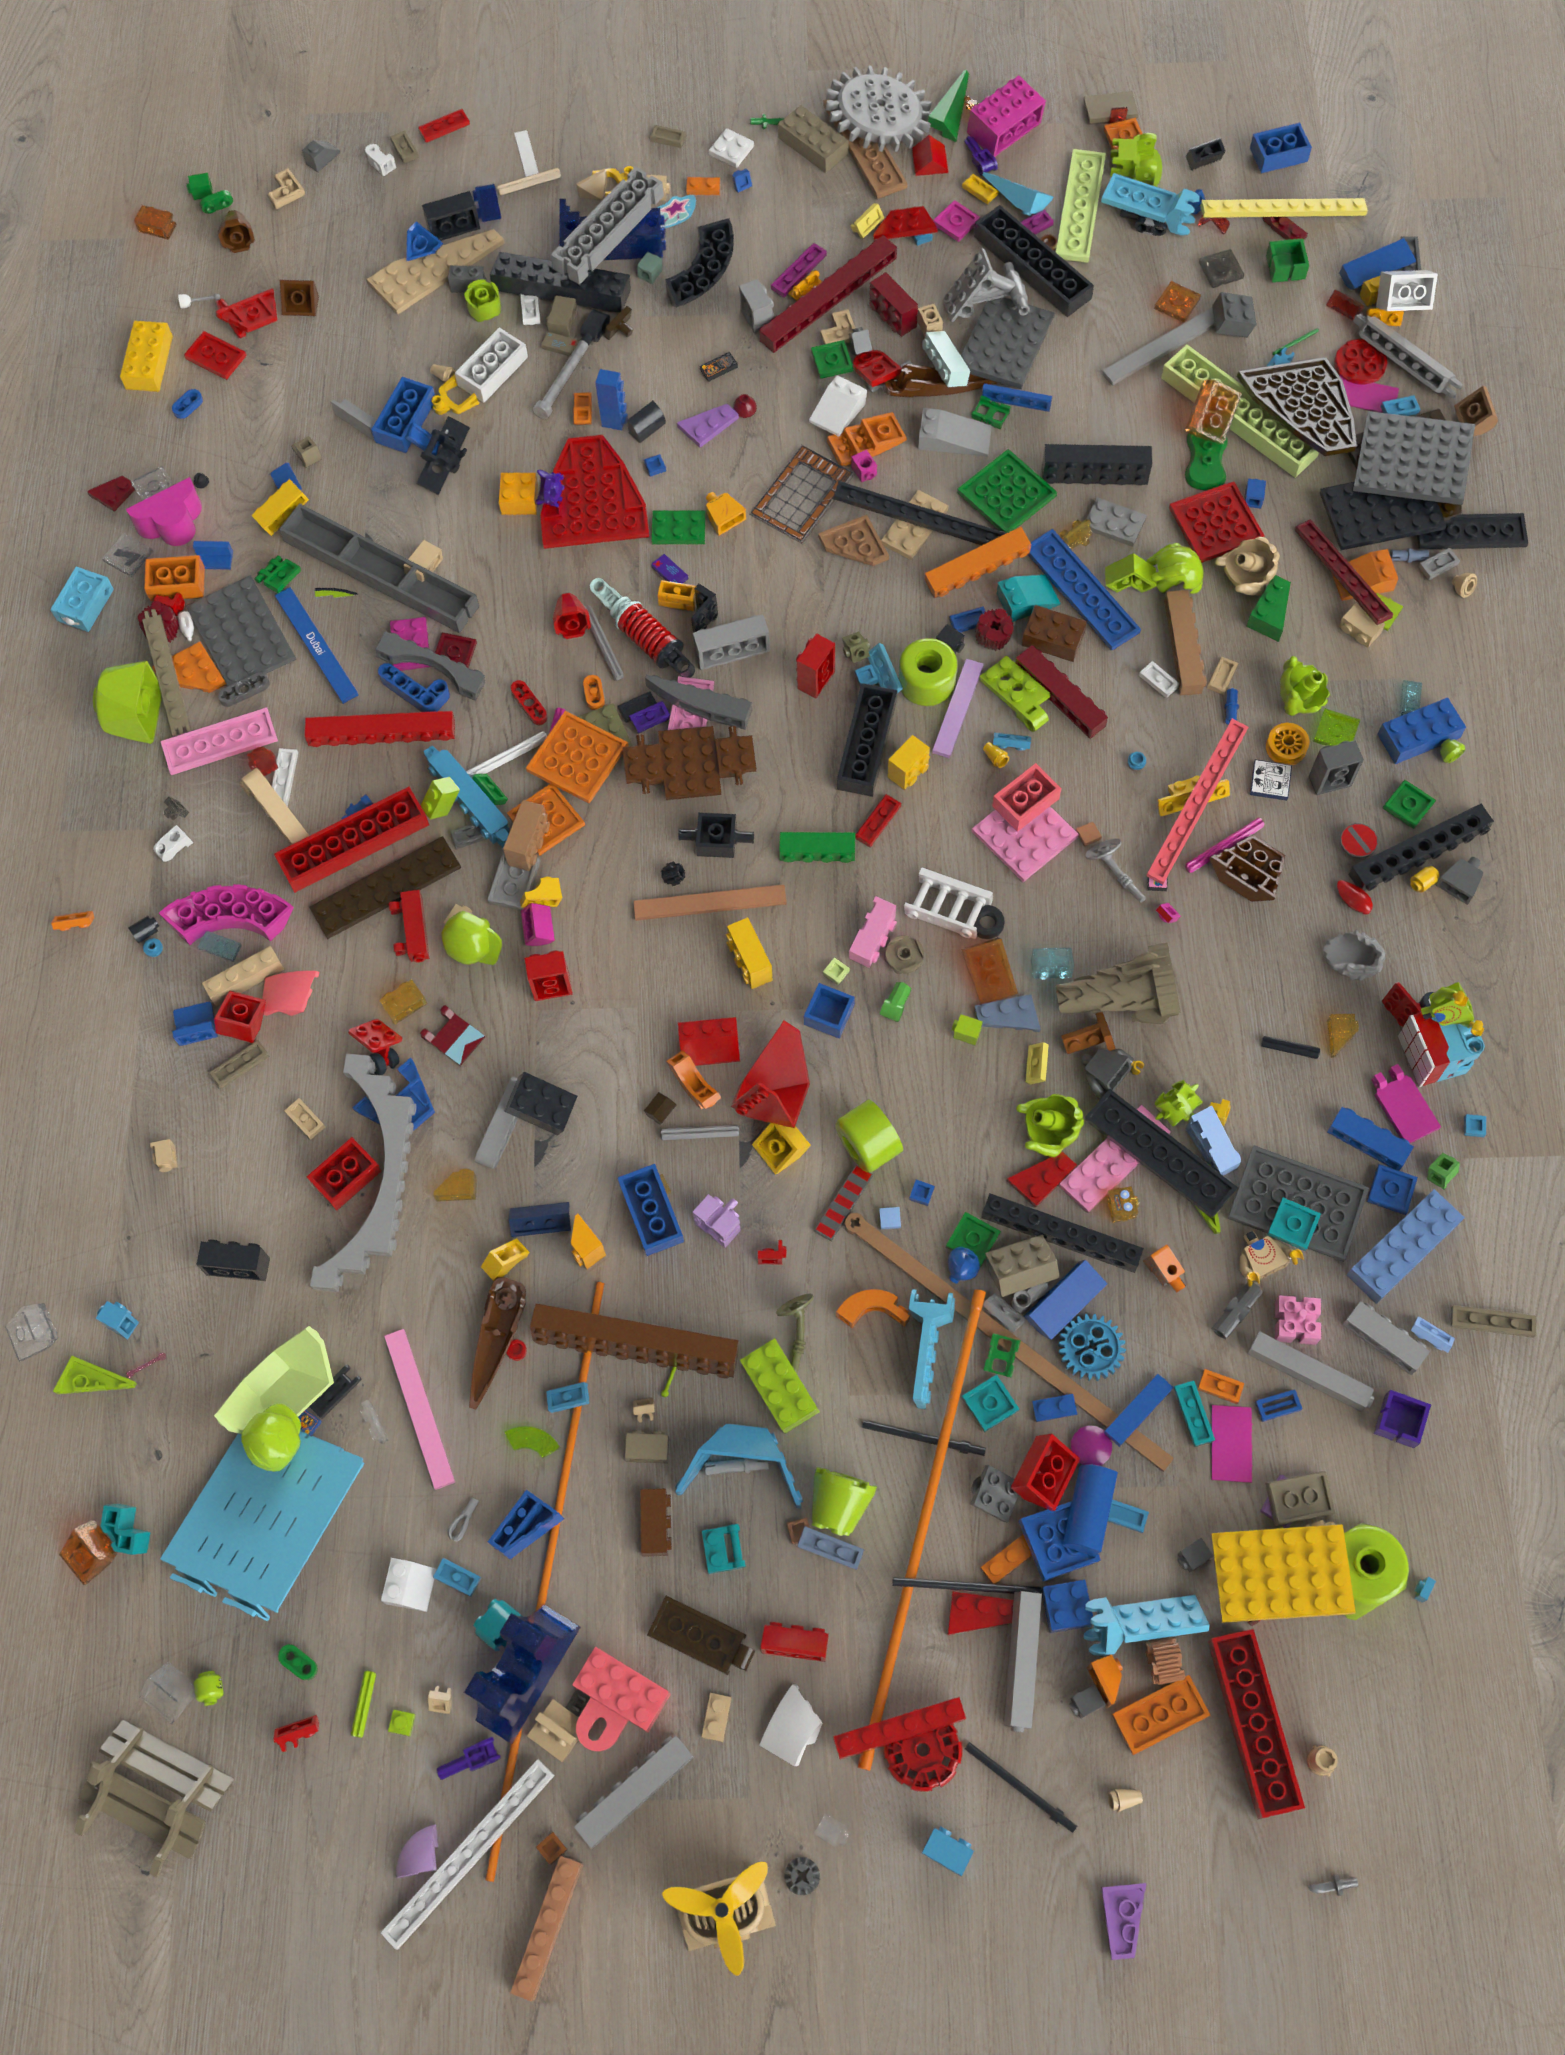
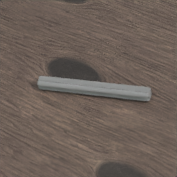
M590 605L584 606L589 612L590 629L614 679L617 681L623 679L622 669Z

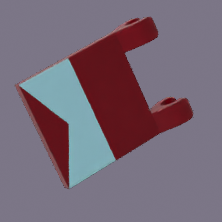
M444 1005L440 1009L441 1015L449 1019V1021L436 1036L424 1028L420 1032L421 1038L461 1066L485 1036Z

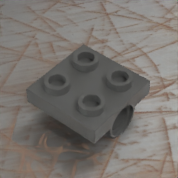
M985 1465L982 1475L978 1476L972 1484L971 1492L974 1495L970 1505L1003 1522H1009L1018 1498V1494L1010 1488L1014 1478L990 1465Z

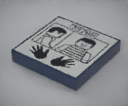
M1255 759L1250 795L1287 801L1292 765Z

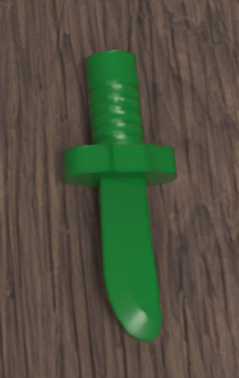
M762 114L761 118H750V125H762V129H766L767 124L778 125L784 118H766V114Z

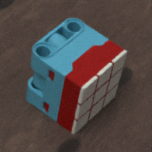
M1422 1012L1410 1015L1398 1035L1419 1087L1466 1074L1473 1066L1474 1060L1480 1056L1485 1047L1481 1036L1473 1035L1471 1028L1460 1024L1442 1026L1436 1017L1425 1020Z

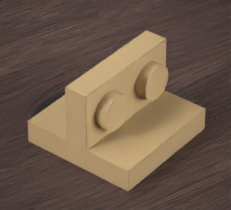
M552 1699L543 1714L539 1712L535 1718L537 1722L527 1737L563 1763L578 1741L576 1734L578 1717Z

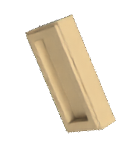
M1221 656L1207 689L1224 695L1238 663Z

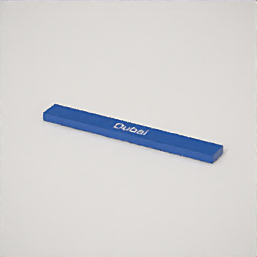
M291 587L276 594V600L342 704L359 696Z

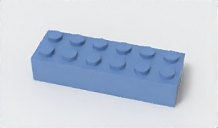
M1434 1189L1351 1268L1347 1276L1377 1304L1450 1234L1465 1217Z

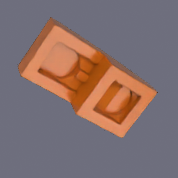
M574 393V425H591L592 393Z

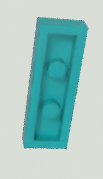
M1195 1381L1174 1386V1391L1194 1447L1214 1442L1215 1438Z

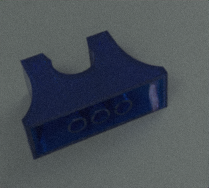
M543 1605L538 1611L527 1617H519L511 1613L499 1632L501 1637L507 1641L501 1659L490 1672H476L464 1691L465 1694L477 1701L478 1709L475 1721L513 1744L581 1627L546 1605Z

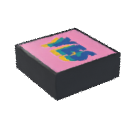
M1168 876L1163 885L1148 877L1147 890L1167 891Z

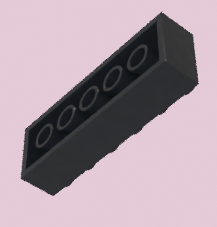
M1045 444L1042 461V479L1049 484L1148 485L1152 468V446Z
M861 683L837 776V790L873 797L897 703V690Z

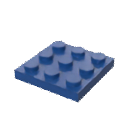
M1072 1501L1057 1506L1055 1511L1045 1510L1018 1520L1042 1582L1101 1561L1099 1554L1093 1557L1062 1546Z

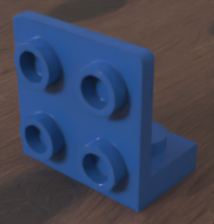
M210 1001L173 1010L176 1030L172 1032L173 1038L179 1046L218 1037L215 1029L213 1007Z

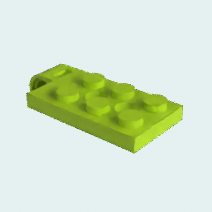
M1005 656L979 676V680L1016 712V717L1024 723L1029 731L1035 732L1049 721L1048 715L1039 705L1050 698V693L1008 656ZM1005 676L1010 678L1007 681L1001 680V678ZM1015 687L1022 688L1021 691H1014L1013 689Z

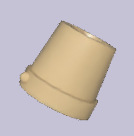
M1314 1745L1307 1755L1308 1767L1316 1775L1331 1776L1337 1765V1755L1328 1747H1317Z

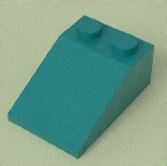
M1046 575L1014 576L998 582L996 594L1012 622L1031 616L1035 605L1051 609L1061 604Z

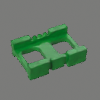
M981 395L978 405L971 414V418L991 424L992 427L1001 430L1003 423L1010 413L1011 406L1003 403L999 405V403L991 402L990 398ZM985 406L989 410L987 414L983 415L977 412L978 408ZM996 412L1005 414L1002 421L993 418Z
M993 1333L990 1341V1351H988L989 1354L987 1355L989 1358H986L984 1371L1012 1378L1015 1367L1013 1365L1015 1353L1019 1351L1021 1340ZM1000 1338L1012 1342L1009 1352L997 1349ZM997 1358L1007 1362L1003 1373L992 1369L994 1359Z

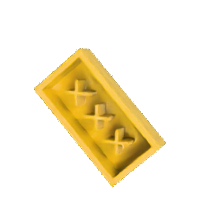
M133 322L120 374L126 390L160 391L173 337L168 323Z

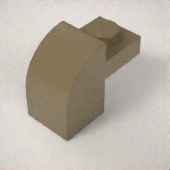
M309 436L291 445L305 468L322 460L317 445Z

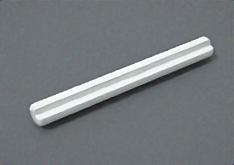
M542 731L466 772L471 778L474 774H486L541 745L547 738V735Z

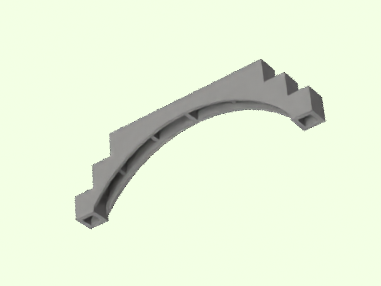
M346 1054L343 1073L347 1078H352L365 1091L376 1110L384 1138L385 1163L383 1179L374 1207L358 1233L334 1257L319 1267L313 1266L310 1287L318 1291L339 1292V1287L343 1285V1275L341 1272L365 1274L366 1269H369L370 1257L368 1255L392 1257V1253L396 1251L397 1247L395 1232L399 1231L400 1220L397 1218L398 1212L402 1210L403 1203L400 1197L401 1192L405 1190V1180H403L404 1173H407L408 1170L406 1156L410 1153L411 1149L409 1135L413 1133L414 1125L411 1121L412 1115L416 1114V1104H414L411 1097L392 1096L395 1094L396 1084L393 1083L390 1076L371 1075L375 1072V1062H373L369 1055Z

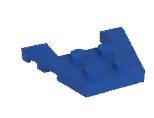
M409 1058L398 1068V1071L410 1084L396 1096L411 1097L414 1104H416V1114L412 1115L411 1121L414 1125V1131L432 1116L435 1110L413 1059ZM366 1096L352 1107L356 1113L381 1125L373 1104Z

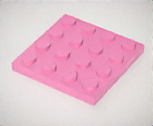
M1051 807L1043 811L1018 832L996 810L972 828V833L1022 882H1025L1077 839L1079 835Z

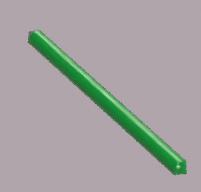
M1316 328L1273 351L1272 355L1279 354L1283 348L1286 347L1288 349L1319 332V329Z

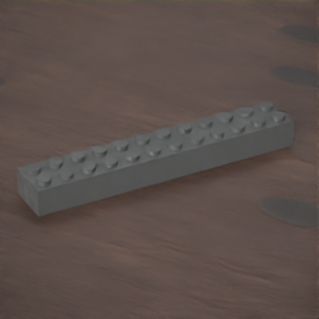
M300 503L279 529L283 541L458 633L468 623V617L471 618L480 607L476 594ZM404 564L412 567L407 574L404 571ZM417 570L423 573V582L417 580Z

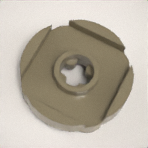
M902 935L890 941L886 949L885 958L888 966L895 973H912L921 967L923 963L924 949L918 940ZM905 951V953L910 955H908V958L900 957L901 952Z

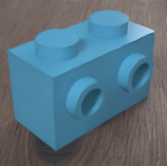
M107 1301L97 1312L96 1319L100 1323L127 1340L139 1323L131 1316L132 1312L118 1302L112 1304Z
M941 1826L939 1830L934 1828L922 1854L957 1875L962 1876L974 1853V1850L970 1849L972 1844L961 1838L959 1841H956L950 1837L952 1833Z

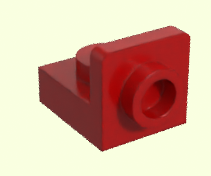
M179 592L176 593L173 600L168 596L163 597L160 595H156L153 600L170 607L175 616H178L185 606L184 598Z
M778 1240V1251H774L772 1248H764L762 1251H758V1264L782 1265V1258H786L787 1246H783V1241Z

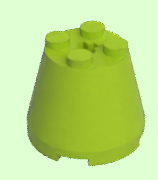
M816 1467L813 1484L812 1526L821 1529H831V1532L837 1535L850 1536V1533L853 1532L873 1499L877 1486L869 1485V1482L843 1473L830 1472L828 1469Z

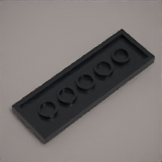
M1524 513L1460 514L1445 521L1446 528L1444 530L1417 535L1419 550L1527 547L1529 544Z

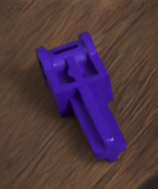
M967 136L964 143L972 153V163L977 168L978 173L983 176V172L996 171L998 164L995 157L991 155L987 148L982 150L973 137Z
M494 1737L464 1749V1756L438 1767L437 1775L440 1780L446 1779L467 1768L470 1771H476L500 1760L501 1756L497 1755L493 1744L495 1741Z

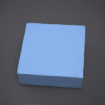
M899 1207L879 1208L881 1230L901 1228Z

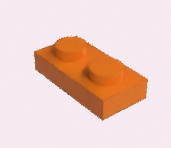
M687 177V195H720V178Z
M93 911L55 916L51 922L53 930L59 929L60 931H66L76 926L85 928L90 926L94 920Z
M1204 1369L1197 1390L1238 1404L1245 1383Z

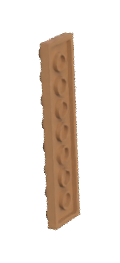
M828 99L823 100L824 107H826ZM841 120L833 122L837 129ZM846 129L840 132L841 135L849 140L850 130ZM859 136L854 141H849V151L877 199L907 189L908 183L886 146H884L882 152H879L878 143L870 141L866 149L863 148L864 139Z

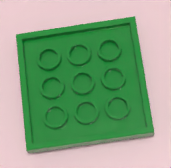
M1009 449L957 489V493L994 527L1005 533L1017 529L1057 497L1058 493Z

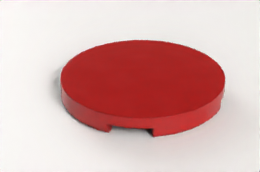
M1355 339L1346 342L1337 350L1334 366L1338 375L1348 382L1359 385L1377 382L1384 375L1387 368V356L1366 340Z

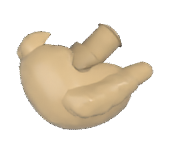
M1257 537L1242 541L1237 548L1217 558L1215 564L1224 566L1227 577L1236 586V592L1250 596H1259L1264 593L1267 584L1276 575L1280 554L1276 546L1270 544L1267 538Z

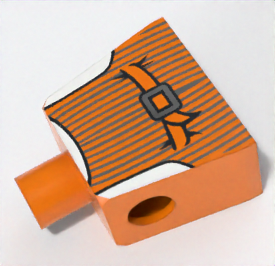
M1167 1244L1143 1260L1163 1287L1170 1284L1176 1293L1186 1287L1179 1277L1185 1271Z

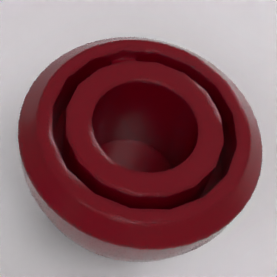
M742 394L734 401L733 409L739 414V417L748 418L756 413L757 405L751 396Z

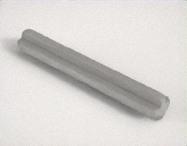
M738 1125L661 1129L662 1140L739 1136Z

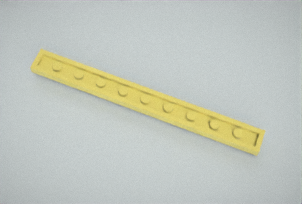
M1364 198L1202 200L1200 205L1203 218L1366 216L1368 211Z

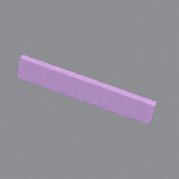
M966 659L933 747V754L946 758L951 757L979 676L981 675L983 663Z

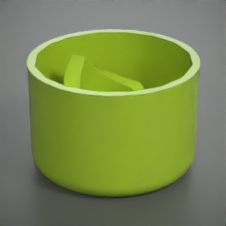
M932 638L919 639L909 644L902 652L899 661L898 679L903 688L901 690L902 694L912 703L921 706L938 705L952 695L956 684L957 658L950 646ZM926 665L934 672L924 673L918 667Z
M870 1099L840 1117L835 1123L837 1134L845 1149L856 1164L866 1172L875 1171L903 1152V1145L891 1122L883 1111Z

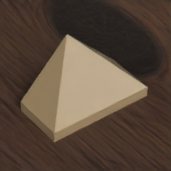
M602 169L576 183L578 196L580 198L603 200L608 183L606 170Z

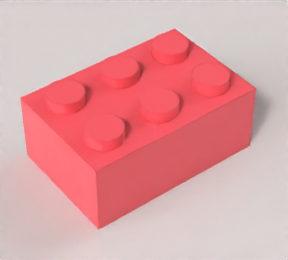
M1035 763L994 795L992 807L1018 832L1059 800L1061 788Z

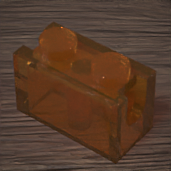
M144 205L141 206L134 219L138 232L169 240L177 225L176 222L172 221L173 214L169 211H162Z

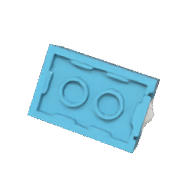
M75 567L50 610L58 622L89 632L114 588L108 577Z

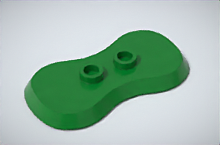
M1199 425L1188 432L1187 444L1191 452V459L1185 471V478L1187 483L1193 488L1210 490L1224 485L1226 481L1222 455L1227 447L1228 439L1225 432L1217 426Z

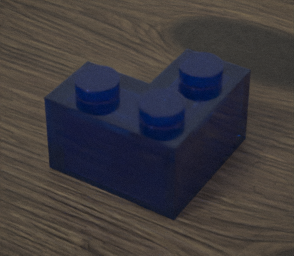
M495 183L475 186V190H472L474 202L478 201L479 208H477L478 219H481L482 222L502 219Z

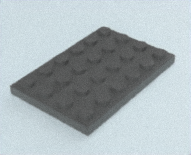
M1003 297L987 301L961 355L970 369V374L1022 390L1054 319L1055 312L1028 305L1030 308L1028 314L1021 315L1012 299Z
M251 575L186 605L228 686L255 673L263 672L267 674L297 660Z
M1253 1145L1227 1219L1268 1234L1280 1202L1284 1197L1321 1213L1308 1249L1344 1262L1369 1187Z

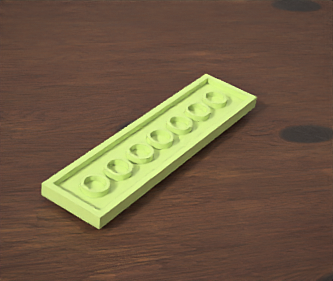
M1073 149L1056 253L1064 260L1089 262L1106 153Z

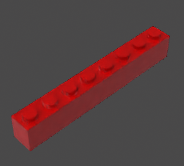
M453 711L305 718V739L308 746L313 747L383 742L391 744L394 742L410 743L412 741H448L449 739H455V718Z

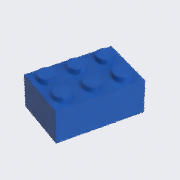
M1300 123L1255 133L1252 136L1250 151L1261 173L1306 163L1309 160L1312 149Z

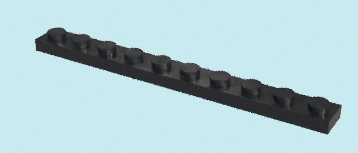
M838 481L833 500L978 545H984L1007 534Z

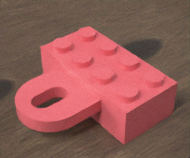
M595 1647L572 1685L591 1697L576 1724L578 1740L587 1749L601 1752L611 1748L616 1743L628 1721L649 1733L671 1695L670 1692ZM599 1718L605 1719L607 1726L600 1738L596 1741L590 1740L589 1732L595 1721Z

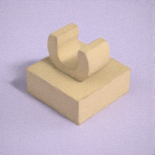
M654 1398L633 1401L634 1415H638L639 1422H642L643 1414H648L650 1421L653 1420V1412H655Z
M437 1686L434 1691L430 1690L428 1696L429 1711L450 1714L452 1708L451 1688H448L446 1693L440 1692V1686Z

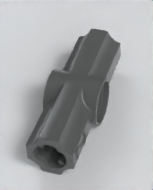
M1246 1283L1237 1297L1230 1301L1224 1309L1222 1316L1212 1327L1216 1335L1226 1340L1238 1323L1244 1320L1250 1312L1252 1305L1263 1293L1258 1285L1252 1283L1250 1287Z

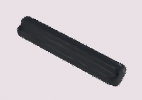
M1263 1036L1261 1046L1314 1059H1317L1320 1055L1319 1047L1269 1036Z

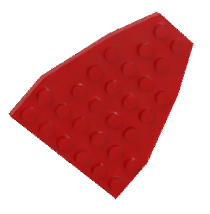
M604 435L568 438L553 469V473H561L564 477L563 480H560L561 484L565 485L560 495L563 497L562 502L557 501L559 507L550 506L546 503L543 504L540 514L544 549L650 537L646 503L623 460Z

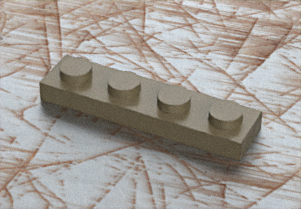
M1453 1305L1451 1307L1450 1327L1534 1338L1536 1336V1316Z

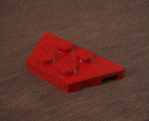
M919 206L891 210L875 231L873 237L876 240L884 235L887 239L937 233L938 230L925 207Z
M269 289L216 311V317L247 333L276 322L277 310L274 289Z

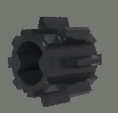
M673 861L663 867L661 877L667 885L676 886L684 880L686 872L682 864H675Z

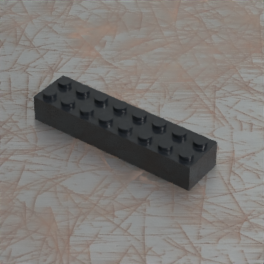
M1001 205L975 223L974 237L1004 263L1011 262L1019 276L1066 317H1069L1092 299L1094 285Z
M499 252L490 272V281L497 286L499 292L537 296L539 299L554 301L555 296L576 299V305L617 313L624 309L631 291L630 274L595 268L593 271L588 270L587 278L579 285L569 279L568 273L563 275L554 270L550 260L507 252Z

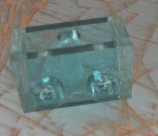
M1033 949L1031 957L1033 978H1072L1074 970L1072 949Z

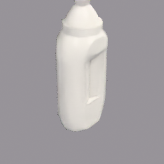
M184 611L178 614L179 627L187 640L191 641L194 632L193 620L190 613Z

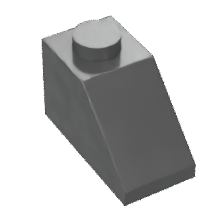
M313 140L302 152L306 165L319 172L340 153V150L329 142Z

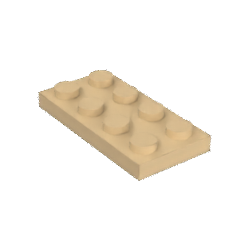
M920 490L916 492L909 502L944 514L948 511L949 506ZM896 519L881 542L890 550L912 560L933 530Z

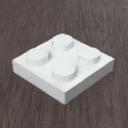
M726 128L709 149V155L737 168L754 147V141Z

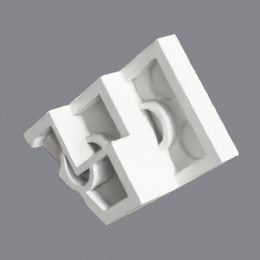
M796 1684L791 1685L781 1700L760 1743L761 1747L793 1766H799L806 1745L815 1743L822 1726V1721L813 1712L810 1703L805 1701Z

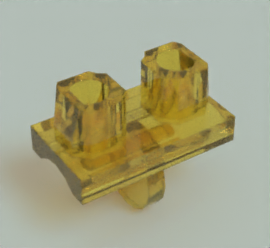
M1088 519L1083 522L1076 520L1072 525L1071 531L1064 529L1060 532L1061 539L1071 550L1080 544L1087 546L1090 543L1089 537L1093 535L1090 528L1091 521Z

